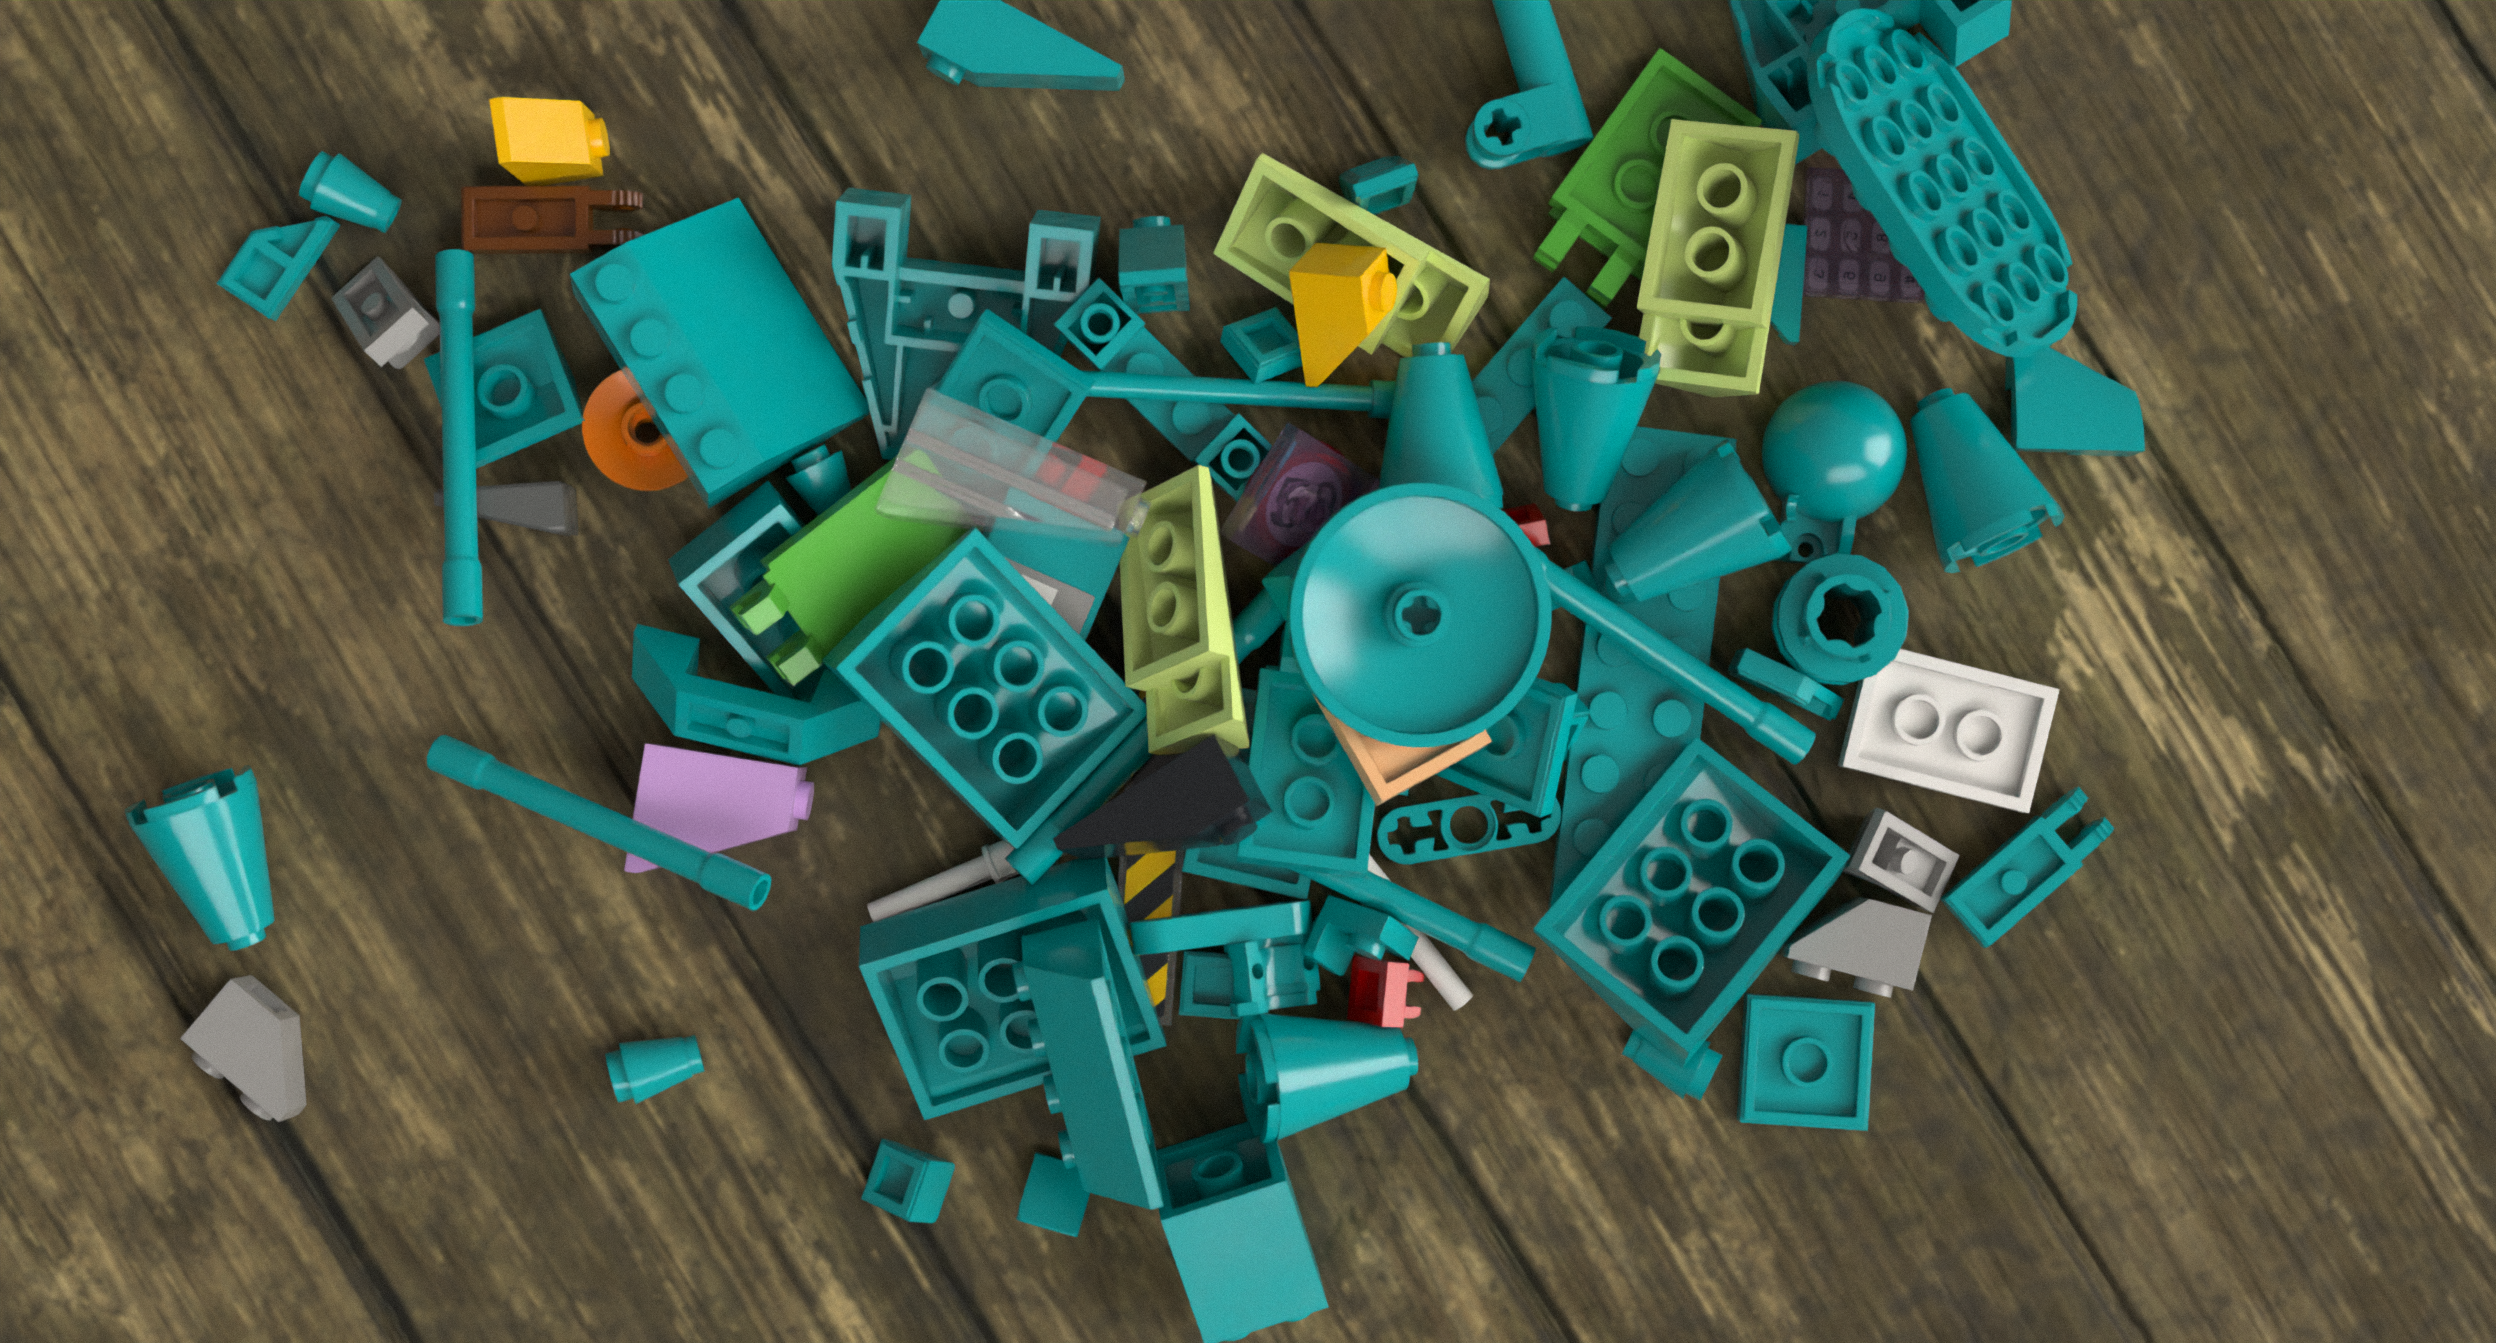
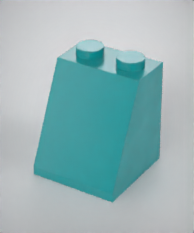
M1248 1122L1157 1150L1163 1207L1158 1208L1160 1220L1204 1343L1236 1341L1246 1337L1250 1332L1284 1321H1299L1313 1312L1328 1308L1320 1273L1278 1141L1259 1143L1260 1136H1253Z

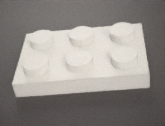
M1900 649L1896 658L1879 673L1859 680L1838 766L2021 813H2029L2060 689Z

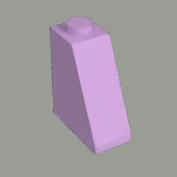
M645 743L633 819L710 853H716L796 831L799 819L808 820L814 796V782L805 781L806 767ZM627 852L624 869L626 872L641 873L662 868Z

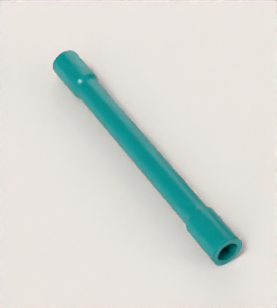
M449 249L440 251L435 255L436 309L440 316L445 559L442 564V611L445 624L472 626L483 622L482 566L478 558L472 319L475 311L474 255L465 250Z
M1533 546L1545 570L1550 597L1553 602L1743 727L1749 736L1791 764L1796 765L1806 756L1816 737L1813 731L1771 703L1763 702L1550 561L1544 552Z
M1265 587L1233 619L1238 664L1251 651L1261 647L1285 621ZM1147 716L1018 849L1014 848L1006 856L1005 860L1032 886L1064 853L1057 849L1053 838L1104 806L1153 755L1149 753Z
M439 736L429 749L427 766L430 770L473 789L491 792L698 883L704 890L747 909L755 911L760 908L769 894L771 876L765 872L723 854L710 853L502 763L492 754L451 736Z
M1291 869L1376 911L1390 915L1395 920L1464 952L1468 958L1518 982H1521L1535 954V946L1491 925L1470 920L1370 871H1367V875L1362 879Z

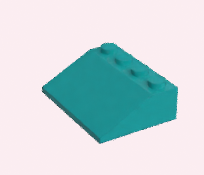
M739 198L628 241L570 274L574 296L708 509L870 415L867 400Z
M975 527L969 529L869 612L821 660L1000 839L1015 849L1021 846L1147 716L1146 704L1131 688L1125 687V682Z
M1695 737L1533 928V932L1631 1028L1683 1068L1839 879L1851 856L1703 741Z
M1107 858L1074 859L1050 867L1033 886L1020 876L860 926L859 968L924 1120L1044 1084L1043 1076L1052 1074L1048 1057L1036 1058L1033 1051L1028 1020L1035 1019L1037 1016L1032 999L1021 1002L1015 984L1012 963L1023 961L1021 936L1098 918L1133 1056L1167 1046L1163 1027L1156 1012L1140 957L1133 954L1130 924Z

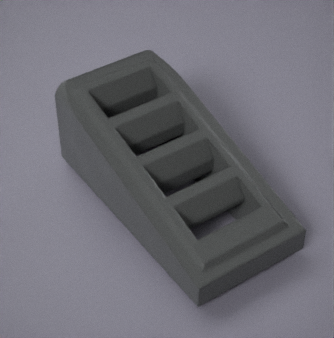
M561 481L477 486L478 518L568 537L571 535L578 536L576 488H573L572 485ZM437 489L438 492H434V505L444 509L443 489Z

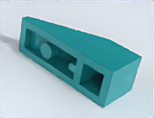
M940 0L917 41L923 57L928 59L925 67L939 78L956 86H959L964 78L978 87L1119 91L1125 81L1122 65L1001 0Z
M1149 216L1134 219L1132 221L1133 228L1119 229V284L1123 301L1136 314L1190 311L1184 226L1171 225L1170 217Z

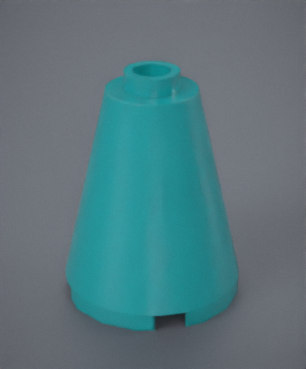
M1576 326L1575 338L1556 339L1558 327L1549 328L1535 335L1531 350L1543 487L1545 493L1555 499L1554 502L1557 506L1570 511H1587L1592 508L1593 504L1603 502L1608 496L1659 375L1662 354L1658 349L1651 356L1645 354V340L1616 330Z
M1450 342L1412 345V357L1399 359L1378 489L1404 483L1444 484L1474 493L1491 502L1496 507L1503 508V488L1464 355L1451 354Z
M1945 388L1924 397L1916 404L1919 412L1911 418L1910 425L1938 558L1944 572H1961L1956 560L1971 556L1975 567H1979L2035 542L2043 537L2038 525L2049 517L2055 527L2063 522L2065 516L2060 505L1968 393L1955 395L1952 388Z
M1728 439L1715 445L1608 546L1612 559L1603 565L1622 597L1633 592L1640 602L1781 558L1793 551L1785 538L1786 536L1752 477L1744 471L1739 462L1741 459Z
M244 765L236 776L233 769L228 768L162 790L164 803L148 809L145 799H142L125 809L129 826L212 944L226 943L229 951H234L256 944L267 937L264 928L275 921L257 778L254 776L250 765Z
M1273 1014L1240 1016L1237 1024L1236 1054L1247 1053L1245 1073L1238 1074L1239 1088L1250 1131L1254 1137L1260 1136L1259 1143L1278 1141L1406 1090L1409 1085L1410 1076L1416 1075L1418 1072V1055L1415 1043L1411 1037L1404 1038L1399 1027H1381L1360 1022Z

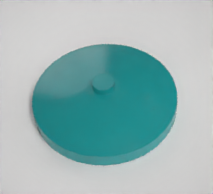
M1404 483L1383 487L1359 496L1341 507L1319 527L1307 543L1294 570L1287 601V630L1292 654L1302 678L1317 700L1334 717L1365 736L1392 745L1414 748L1449 745L1468 739L1483 732L1507 715L1529 690L1541 668L1550 639L1552 623L1551 597L1545 570L1536 550L1521 528L1506 513L1484 498L1461 488L1436 483Z

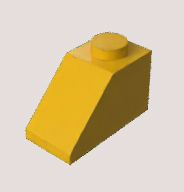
M512 97L489 99L498 162L526 186H544L604 176L601 157H606L610 154L607 129L603 119H595L594 114L581 101Z
M1315 243L1289 270L1306 387L1317 388L1372 332L1385 315L1392 310L1396 301L1397 283L1395 276L1389 273L1386 248Z

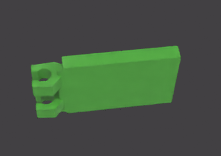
M1661 48L1655 53L1550 199L1548 204L1553 208L1548 215L1556 220L1557 223L1532 258L1553 273L1578 237L1608 257V262L1585 292L1587 297L1603 309L1607 307L1630 274L1640 281L1642 280L1671 119L1759 127L1763 120Z
M912 443L761 559L760 562L767 570L762 574L764 580L756 584L729 608L745 629H750L756 636L782 618L786 610L801 630L791 635L768 654L766 658L778 675L783 679L786 678L794 686L820 667L821 660L869 612L972 527L976 528V526L923 449Z

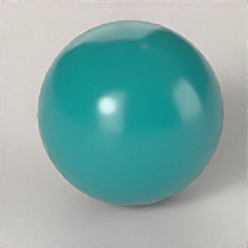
M1848 381L1818 382L1794 392L1772 415L1762 441L1763 469L1774 494L1781 502L1788 494L1799 495L1796 512L1810 519L1827 523H1840L1844 517L1857 515L1856 520L1880 508L1897 489L1907 460L1905 432L1893 408L1873 390Z

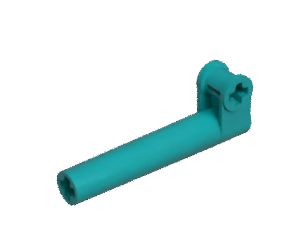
M1492 0L1520 93L1494 99L1484 104L1478 111L1465 136L1466 151L1471 160L1478 166L1489 170L1502 169L1538 157L1559 155L1591 142L1594 136L1550 1ZM1491 124H1494L1497 132L1503 133L1508 131L1510 137L1504 146L1501 145L1498 137L1487 138L1485 135Z

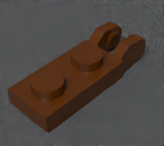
M589 186L461 187V250L472 254L593 253V249L611 251L628 241L643 236V233L627 228L593 230V209L621 213L643 209V193L628 190H592Z

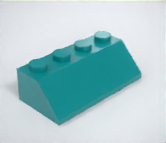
M1098 918L1021 936L1023 961L1012 963L1013 974L1020 1001L1032 999L1037 1016L1035 1019L1028 1020V1029L1035 1057L1047 1056L1052 1074L1043 1076L1049 1110L1051 1114L1062 1112L1067 1129L1058 1131L1065 1168H1078L1083 1191L1150 1210L1163 1207L1155 1138Z

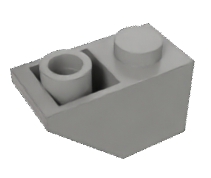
M1856 896L1793 933L1777 954L1794 959L1791 972L1829 981L1831 970L1856 976L1853 988L1891 998L1894 986L1913 991L1932 915Z
M247 975L230 979L180 1039L194 1050L191 1058L203 1071L218 1079H222L225 1076L243 1092L240 1096L242 1103L257 1116L265 1120L274 1118L277 1122L297 1116L306 1106L300 1015L254 976Z

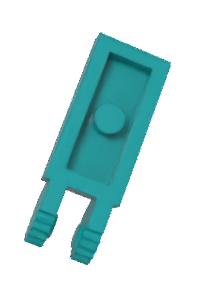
M2079 786L2064 794L2047 808L2041 816H2034L1940 898L1981 947L1987 948L1991 946L2084 865L2081 861L2097 848L2101 842L2105 841L2115 829L2104 816L2086 825L2068 845L2059 837L2055 830L2067 819L2078 813L2083 808L2084 803L2087 802L2088 797Z

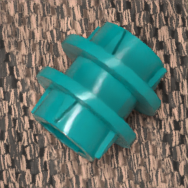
M1836 553L1809 562L1784 582L1773 603L1771 630L1778 652L1793 670L1808 676L1817 683L1845 685L1876 675L1896 658L1907 637L1909 610L1901 586L1883 566L1861 555ZM1827 593L1831 598L1838 601L1850 600L1858 609L1861 622L1855 628L1853 637L1855 644L1852 647L1842 640L1828 641L1820 632L1816 619L1824 609L1823 594Z

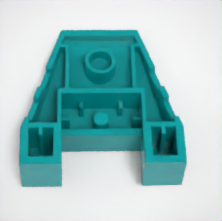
M1727 0L1757 117L1763 120L1761 125L1764 128L1792 130L1800 134L1795 164L1823 148L1815 134V125L1818 123L1809 93L1807 58L1814 38L1837 18L1848 11L1866 8L1892 15L1894 20L1892 28L1906 31L1920 23L1952 65L1957 67L2009 35L2012 0Z
M848 188L836 200L832 268L837 286L840 285L849 319L847 326L852 344H855L864 376L862 383L882 459L891 460L986 309L1057 356H1061L1068 340L1054 324L1086 292L1095 280L1101 217L1037 210L1029 224L1026 271L907 257L912 195Z

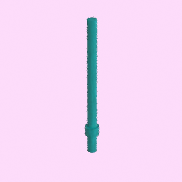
M1080 370L1096 381L1086 397L1367 411L1369 418L1390 419L1396 381L1370 380L1369 386L1321 383L1316 388L1306 387L1305 382L1264 380L1254 384L1251 379Z

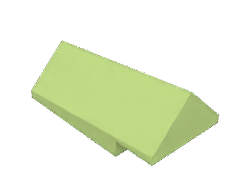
M1671 119L1637 309L1643 313L1639 338L1646 341L1645 354L1651 356L1656 349L1662 354L1660 372L1656 379V384L1709 397L1759 394L1800 135L1797 131Z
M1264 153L1256 159L1213 252L1222 260L1293 304L1289 270L1315 243L1386 248L1389 273L1395 276L1397 295L1392 310L1385 315L1372 332L1358 345L1371 355L1381 343L1405 358L1412 357V345L1423 343L1450 342L1452 353L1489 294V278Z
M1198 465L1117 506L1118 532L1130 537L1120 559L1125 687L1146 691L1149 753L1157 755L1185 753L1213 734L1237 746L1238 749L1250 748L1217 502L1209 468Z

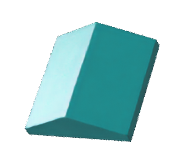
M541 309L473 337L476 469L585 421L575 378ZM440 352L424 358V362L441 406Z

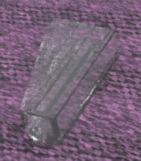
M927 387L876 504L875 511L877 515L889 520L962 529L975 527L979 531L1118 547L1124 534L1137 538L1152 502L1140 497L1146 484L1145 481Z

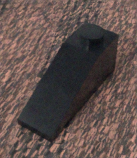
M1213 734L1054 837L1053 841L1058 850L1083 860L1216 847L1221 844L1228 846L1236 844L1253 834L1257 829L1256 822L1270 814L1272 810L1238 747Z

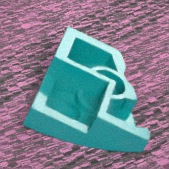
M2050 347L2029 357H2006L2005 391H2011L2010 445L2015 451L2067 452V455L2133 456L2145 451L2143 417L2135 391Z

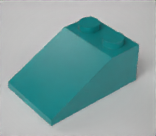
M766 481L669 558L668 561L682 590L776 695L811 703L824 668H829L822 662L820 667L793 686L786 678L783 679L778 675L766 658L768 654L791 635L801 630L786 610L782 618L756 636L750 629H745L729 608L756 584L764 580L762 574L767 570L760 560L806 526L772 484Z

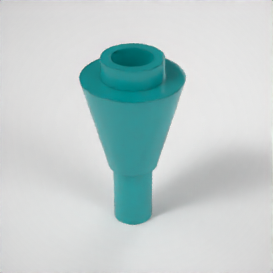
M825 444L793 459L791 463L796 472L785 478L818 516L851 491L842 450L830 455Z

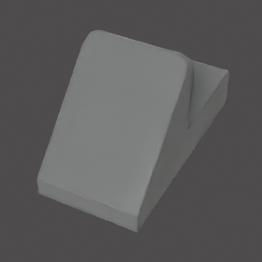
M379 256L331 298L364 352L381 367L386 362H389L394 368H403L440 335L439 321Z
M1876 807L1865 815L1848 852L1851 857L1843 872L1879 885L1911 905L1934 913L1960 855L1891 813Z

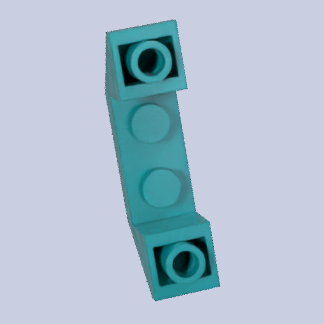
M1100 278L1054 324L1060 333L1096 371L1194 376L1144 328L1145 322ZM1125 399L1195 467L1198 465L1208 467L1212 482L1239 505L1242 504L1244 491L1251 475L1261 461L1275 450L1240 414L1235 416L1224 404Z
M637 624L633 632L632 679L674 736L795 765H802L878 737L882 721L829 669L824 668L812 701L808 703L699 677V638Z

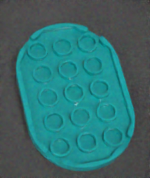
M1861 8L1844 13L1818 33L1812 42L1807 58V80L1813 109L1818 123L1815 125V134L1818 142L1826 152L1836 157L1852 182L1851 186L1855 198L1865 209L1871 211L1887 235L1890 250L1895 258L1909 268L1924 290L1927 306L1936 318L1943 322L1951 321L1972 340L2006 357H2029L2059 341L2069 332L2073 325L2077 310V294L2066 289L2069 281L2067 267L2073 264L2058 223L2040 192L1964 78L1934 44L1920 32L1912 36L1905 30L1892 28L1894 26L1893 16L1885 12Z

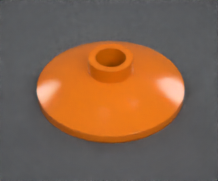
M622 370L604 379L589 397L583 413L585 421H582V433L586 450L599 471L611 481L623 487L639 491L667 489L687 479L688 475L661 433L659 438L651 443H644L636 437V430L641 424L655 423Z

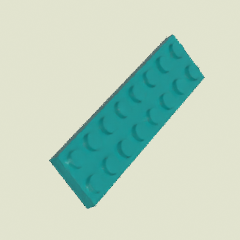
M1637 426L1607 498L1603 502L1598 503L1590 570L1599 587L1596 591L1709 666L1720 577L1640 602L1633 592L1624 597L1620 595L1603 564L1612 559L1608 546L1704 455L1725 439H1728L1736 451L1737 439ZM1583 622L1575 692L1578 693L1577 697L1590 710V713L1578 740L1571 745L1568 760H1566L1560 807L1561 821L1557 832L1548 910L1695 737L1700 739L1704 701L1585 622Z

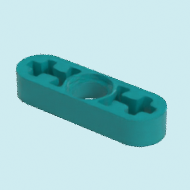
M1480 793L1394 808L1387 812L1380 820L1376 838L1380 850L1387 858L1399 864H1415L1545 841L1559 827L1561 808L1555 797L1552 813L1547 818H1542L1538 822L1539 831L1529 833L1525 823L1505 824L1504 827L1509 837L1497 840L1498 819L1490 804L1491 801L1496 799ZM1502 804L1503 813L1520 810L1508 804ZM1464 806L1478 808L1484 814L1487 823L1486 831L1482 838L1470 844L1459 842L1450 830L1452 815L1456 810ZM1433 810H1441L1439 831L1447 846L1445 849L1433 850L1435 837L1414 841V852L1409 854H1403L1399 844H1389L1388 832H1393L1397 829V819L1408 817L1409 823L1413 827L1432 825V822L1427 813Z
M1311 900L1276 902L1130 922L1133 954L1164 953L1311 933L1313 923Z

